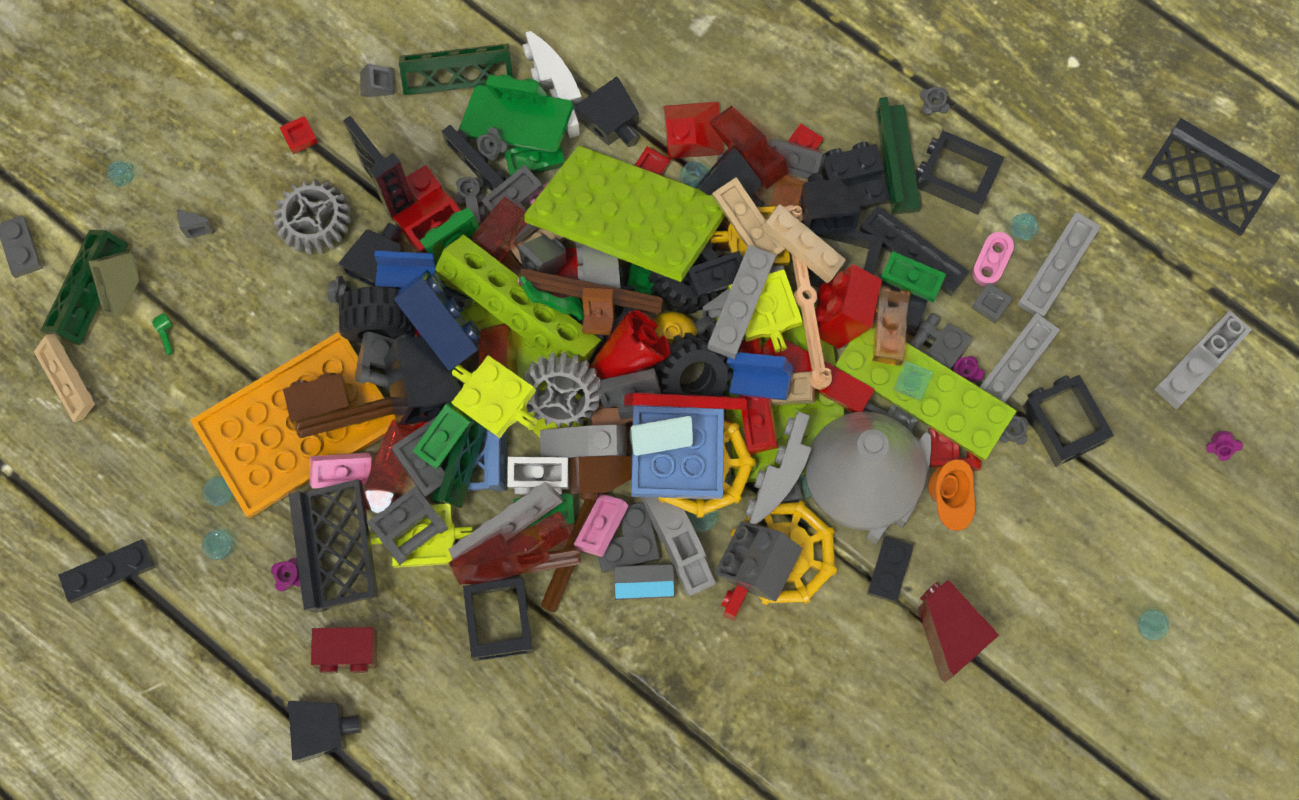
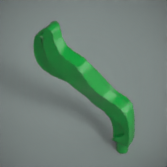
M525 276L519 278L523 284L521 287L531 302L542 303L563 314H573L579 321L584 319L583 306L578 298L572 296L559 298L548 292L538 291L532 286L531 281H527Z

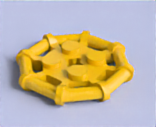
M725 420L723 423L722 500L710 499L705 502L704 499H695L693 501L688 498H658L661 503L666 502L693 513L697 518H703V515L732 503L738 504L742 500L741 494L752 467H755V459L747 451V446L739 430L740 426L736 422L733 424ZM730 439L739 457L737 459H730L724 446ZM729 468L739 469L732 487L724 482Z
M804 501L780 503L763 519V522L767 526L766 528L784 533L803 548L786 583H794L795 590L781 591L776 602L762 597L759 598L764 605L768 603L803 602L805 605L810 602V598L832 575H836L837 568L835 567L833 534L836 532L833 527H829L811 511ZM793 514L791 522L773 523L771 515ZM748 516L743 522L748 523L750 517ZM801 517L817 531L816 534L810 537L804 528L797 525ZM737 528L732 529L730 534L731 537H733ZM821 541L823 562L814 560L813 544ZM810 568L818 571L814 578L804 586L800 580Z

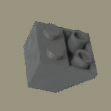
M741 521L714 574L736 586L739 585L748 589V592L756 596L776 602L803 548L780 531Z

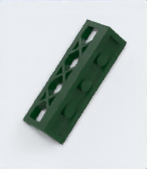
M509 43L401 55L399 58V69L403 94L410 95L471 88L477 85L486 86L488 78L482 77L484 74L487 77L492 75L488 69L493 63L505 62L507 75L513 77ZM473 65L481 73L476 79L468 80L460 74L466 66ZM438 69H446L453 74L447 83H440L433 78V75ZM419 72L426 79L420 86L409 87L407 73Z
M888 97L879 98L875 113L886 182L891 197V214L920 212L921 204L915 177L904 104L889 106Z
M89 230L40 331L46 334H56L75 345H81L100 305L88 261L125 252L129 244L106 230Z
M473 420L443 461L441 466L445 472L441 486L434 490L431 500L462 508L486 430Z

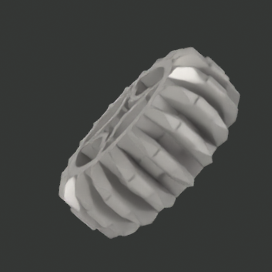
M314 178L311 185H308L307 181L303 180L302 187L300 188L292 184L293 192L283 191L285 200H277L276 204L280 209L274 210V216L277 219L274 221V226L276 229H279L278 235L281 239H285L284 242L288 247L294 246V249L299 253L305 248L306 253L311 255L314 248L317 249L318 253L322 254L323 247L326 245L329 249L333 250L332 242L334 240L342 243L340 233L348 234L346 224L351 223V218L347 214L350 213L351 209L346 204V197L343 194L339 195L340 191L336 186L331 188L330 184L326 181L320 186L319 181ZM310 200H321L317 203L310 202ZM300 206L299 213L293 216L295 210ZM307 210H310L312 215L314 214L318 224H315L314 220L310 218ZM334 213L332 221L326 228H324L325 222L329 218H331V214ZM307 231L316 232L315 234H302Z
M552 351L549 354V359L541 355L538 358V363L532 361L529 365V370H526L523 376V380L537 390L527 403L528 413L535 412L534 417L537 420L544 418L546 426L551 422H555L557 428L562 423L572 427L574 421L581 425L584 422V418L590 419L593 415V410H597L599 399L601 398V394H598L597 391L601 386L600 377H596L597 372L595 368H588L589 363L587 360L578 362L577 354L572 358H568L565 351L561 354V357H557ZM545 380L547 386L545 390L540 391L538 385ZM583 389L585 394L577 400L575 398L577 391Z

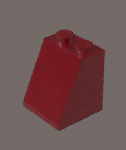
M949 579L943 585L938 581L933 584L920 597L923 603L917 608L940 679L944 683L955 676L999 636Z

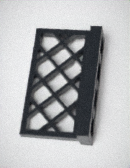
M349 116L343 121L363 169L374 181L387 215L394 222L392 217L415 203L401 162L394 153L384 158L354 119Z
M1180 118L1142 179L1241 236L1272 187L1280 178V175ZM1173 140L1184 146L1185 156L1171 159L1169 146ZM1165 154L1166 160L1160 161ZM1193 158H1206L1209 161L1211 170L1196 173ZM1188 160L1191 174L1176 177L1173 163ZM1168 164L1171 179L1161 181L1151 174L1157 166ZM1230 172L1234 176L1235 184L1221 187L1217 173ZM1212 174L1216 189L1201 192L1197 177ZM1192 179L1196 193L1190 195L1181 193L1178 182ZM1252 185L1262 191L1257 200L1246 202L1242 187ZM1237 189L1240 204L1226 206L1222 192ZM1217 193L1221 208L1210 210L1205 207L1202 196ZM1253 205L1251 210L1248 212L1247 206ZM1242 208L1245 219L1240 227L1229 220L1227 211Z
M356 479L308 492L296 491L288 493L304 610L319 613L327 611V608L379 597L362 480ZM354 489L355 500L348 508L339 500L346 490ZM325 496L331 501L321 515L315 511L314 498ZM336 505L346 511L338 525L327 519ZM351 516L359 520V529L353 537L343 530ZM324 522L335 529L326 543L319 539L318 534ZM340 533L351 540L342 554L331 548ZM355 545L363 549L364 555L358 566L347 559ZM328 551L339 558L330 573L323 568L322 560ZM344 562L354 569L346 584L335 577ZM360 574L367 578L369 591L357 593L351 588ZM333 580L343 588L336 599L327 600L326 589Z

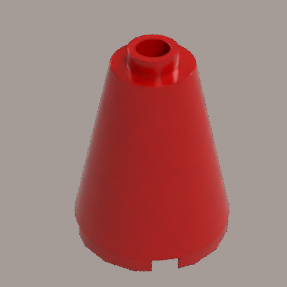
M634 310L632 313L630 311L621 320L589 368H595L597 372L596 377H600V380L636 373L664 361L670 355V345L665 335L660 338L655 331L659 326L649 316L639 310Z

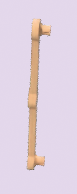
M789 205L785 207L799 221H802L803 215L800 206ZM792 254L798 288L794 292L796 304L801 307L812 368L809 374V382L815 389L822 390L830 385L832 374H830V369L825 368L814 308L817 294L814 288L810 286L807 266ZM803 293H806L809 299H805Z

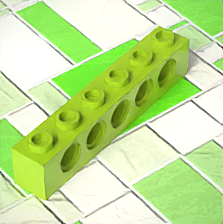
M462 235L443 250L435 270L549 357V354L553 351L557 357H561V354L565 351L568 358H572L577 354L578 362L591 359L601 339L594 334H584L582 325L568 314L560 313L542 303L531 302L518 284L519 277L465 235Z

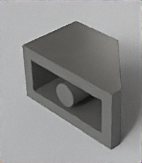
M545 234L523 243L518 248L524 269L555 275L567 263L565 247L557 239L551 240Z

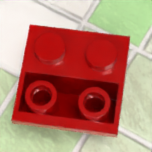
M439 187L392 218L417 253H428L420 240L425 237L429 230L443 225L452 214L460 211L454 200Z

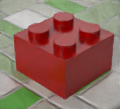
M853 264L843 272L840 271L830 282L823 283L817 292V298L819 299L815 309L820 339L840 349L872 328L882 279Z

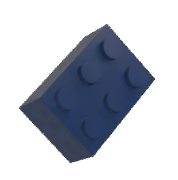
M427 269L401 288L394 300L450 371L478 350L481 332L472 320L467 322L461 314L463 308L454 296L449 298L444 292L445 284L436 273L431 275Z

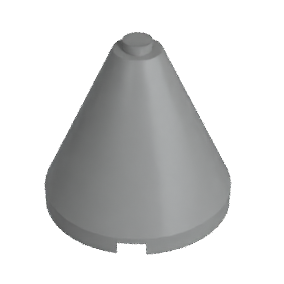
M854 412L843 415L827 424L817 434L810 446L812 449L805 466L808 490L818 508H821L833 518V521L840 525L857 530L885 528L904 518L917 503L922 493L926 477V465L922 449L913 434L904 425L891 417L874 412Z

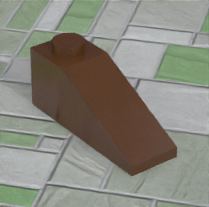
M585 456L569 459L570 494H580V500L598 499V494L607 493L632 479V456Z

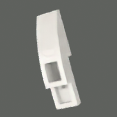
M531 31L526 32L527 43L523 44V49L527 61L532 59L534 68H530L532 78L541 84L545 92L549 91L550 97L567 99L573 103L574 108L566 130L569 138L580 136L579 123L574 110L575 105L580 103L582 98L572 74L559 55L544 40Z

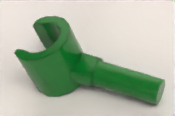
M162 313L153 319L152 324L162 339L166 355H171L173 350L166 330L171 328L173 324L168 316Z

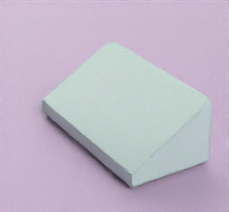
M685 416L633 425L630 429L633 454L638 456L691 446L693 443L691 417Z

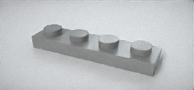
M1076 212L1017 306L1032 315L1038 313L1044 318L1101 226Z
M748 245L707 349L735 359L775 261V254Z
M1036 313L979 388L1005 403L1060 329Z
M546 482L532 488L527 495L517 502L508 505L500 514L485 521L480 528L470 535L461 538L457 544L448 549L452 559L464 567L473 565L562 503L563 500L559 493Z

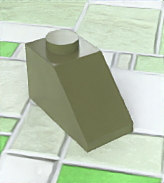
M120 252L88 261L104 317L121 316L139 282V264L136 258L133 257L132 252Z

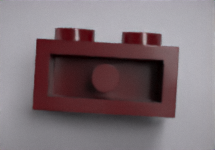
M373 627L312 628L311 665L319 669V673L323 674L338 673V668H350L351 673H367L368 668L377 667L378 631Z

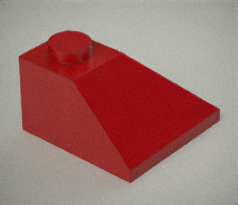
M719 102L663 106L667 155L669 159L723 154Z

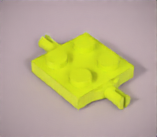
M784 269L769 273L744 335L746 342L761 337H771L775 352L777 353L780 352V348L781 351L787 349L782 333L786 330L802 326L803 323ZM732 284L728 286L729 292L732 287Z
M489 355L472 374L461 365L455 367L459 372L453 369L452 376L458 378L464 385L451 403L499 439L508 427L516 423V421L524 425L528 430L534 428L532 424H537V419L525 412L528 401L537 390Z
M431 505L446 524L448 530L442 534L437 533L406 557L407 560L401 565L392 557V566L399 568L454 564L448 549L455 545L456 539L470 535L473 532V526L455 528L452 521L451 505ZM425 518L394 541V543L399 548L430 525L431 521ZM371 532V544H383L376 534Z

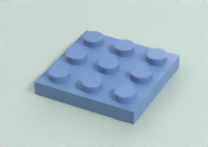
M634 406L633 425L685 416L691 417L693 443L689 447L638 456L634 455L632 450L631 497L722 500L724 409Z

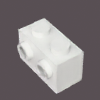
M508 457V488L514 489V494L527 495L532 488L544 482L556 490L559 495L562 494V490H568L567 457Z

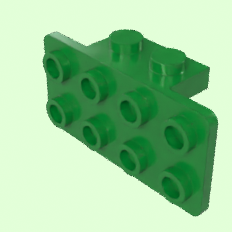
M505 74L501 76L489 75L486 86L477 85L474 88L459 130H462L468 138L477 139L480 135L487 134L489 128L496 127L499 130L500 137L507 145L552 153L559 149L574 108L570 100L549 97L541 87V84L534 79L518 80Z

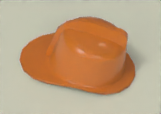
M958 459L951 460L944 466L936 467L928 482V493L932 500L937 503L940 520L945 527L954 531H961L967 528L975 514L973 471L969 464Z

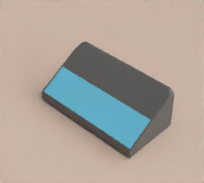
M673 564L614 567L615 600L675 597Z

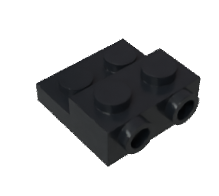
M860 142L852 147L853 150L842 152L840 148H836L826 153L822 168L825 180H842L861 210L890 203L891 197L883 175L884 166L877 144L869 146L868 142Z

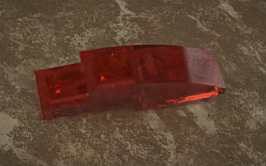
M558 511L508 540L504 538L502 533L450 561L449 566L459 585L478 584L504 579L525 572L550 560L547 550L571 537L564 517Z

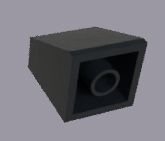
M414 334L399 336L395 339L384 358L397 426L429 422L438 416L445 404L451 403L462 389L455 377L452 376V373L445 367L422 336L415 337Z

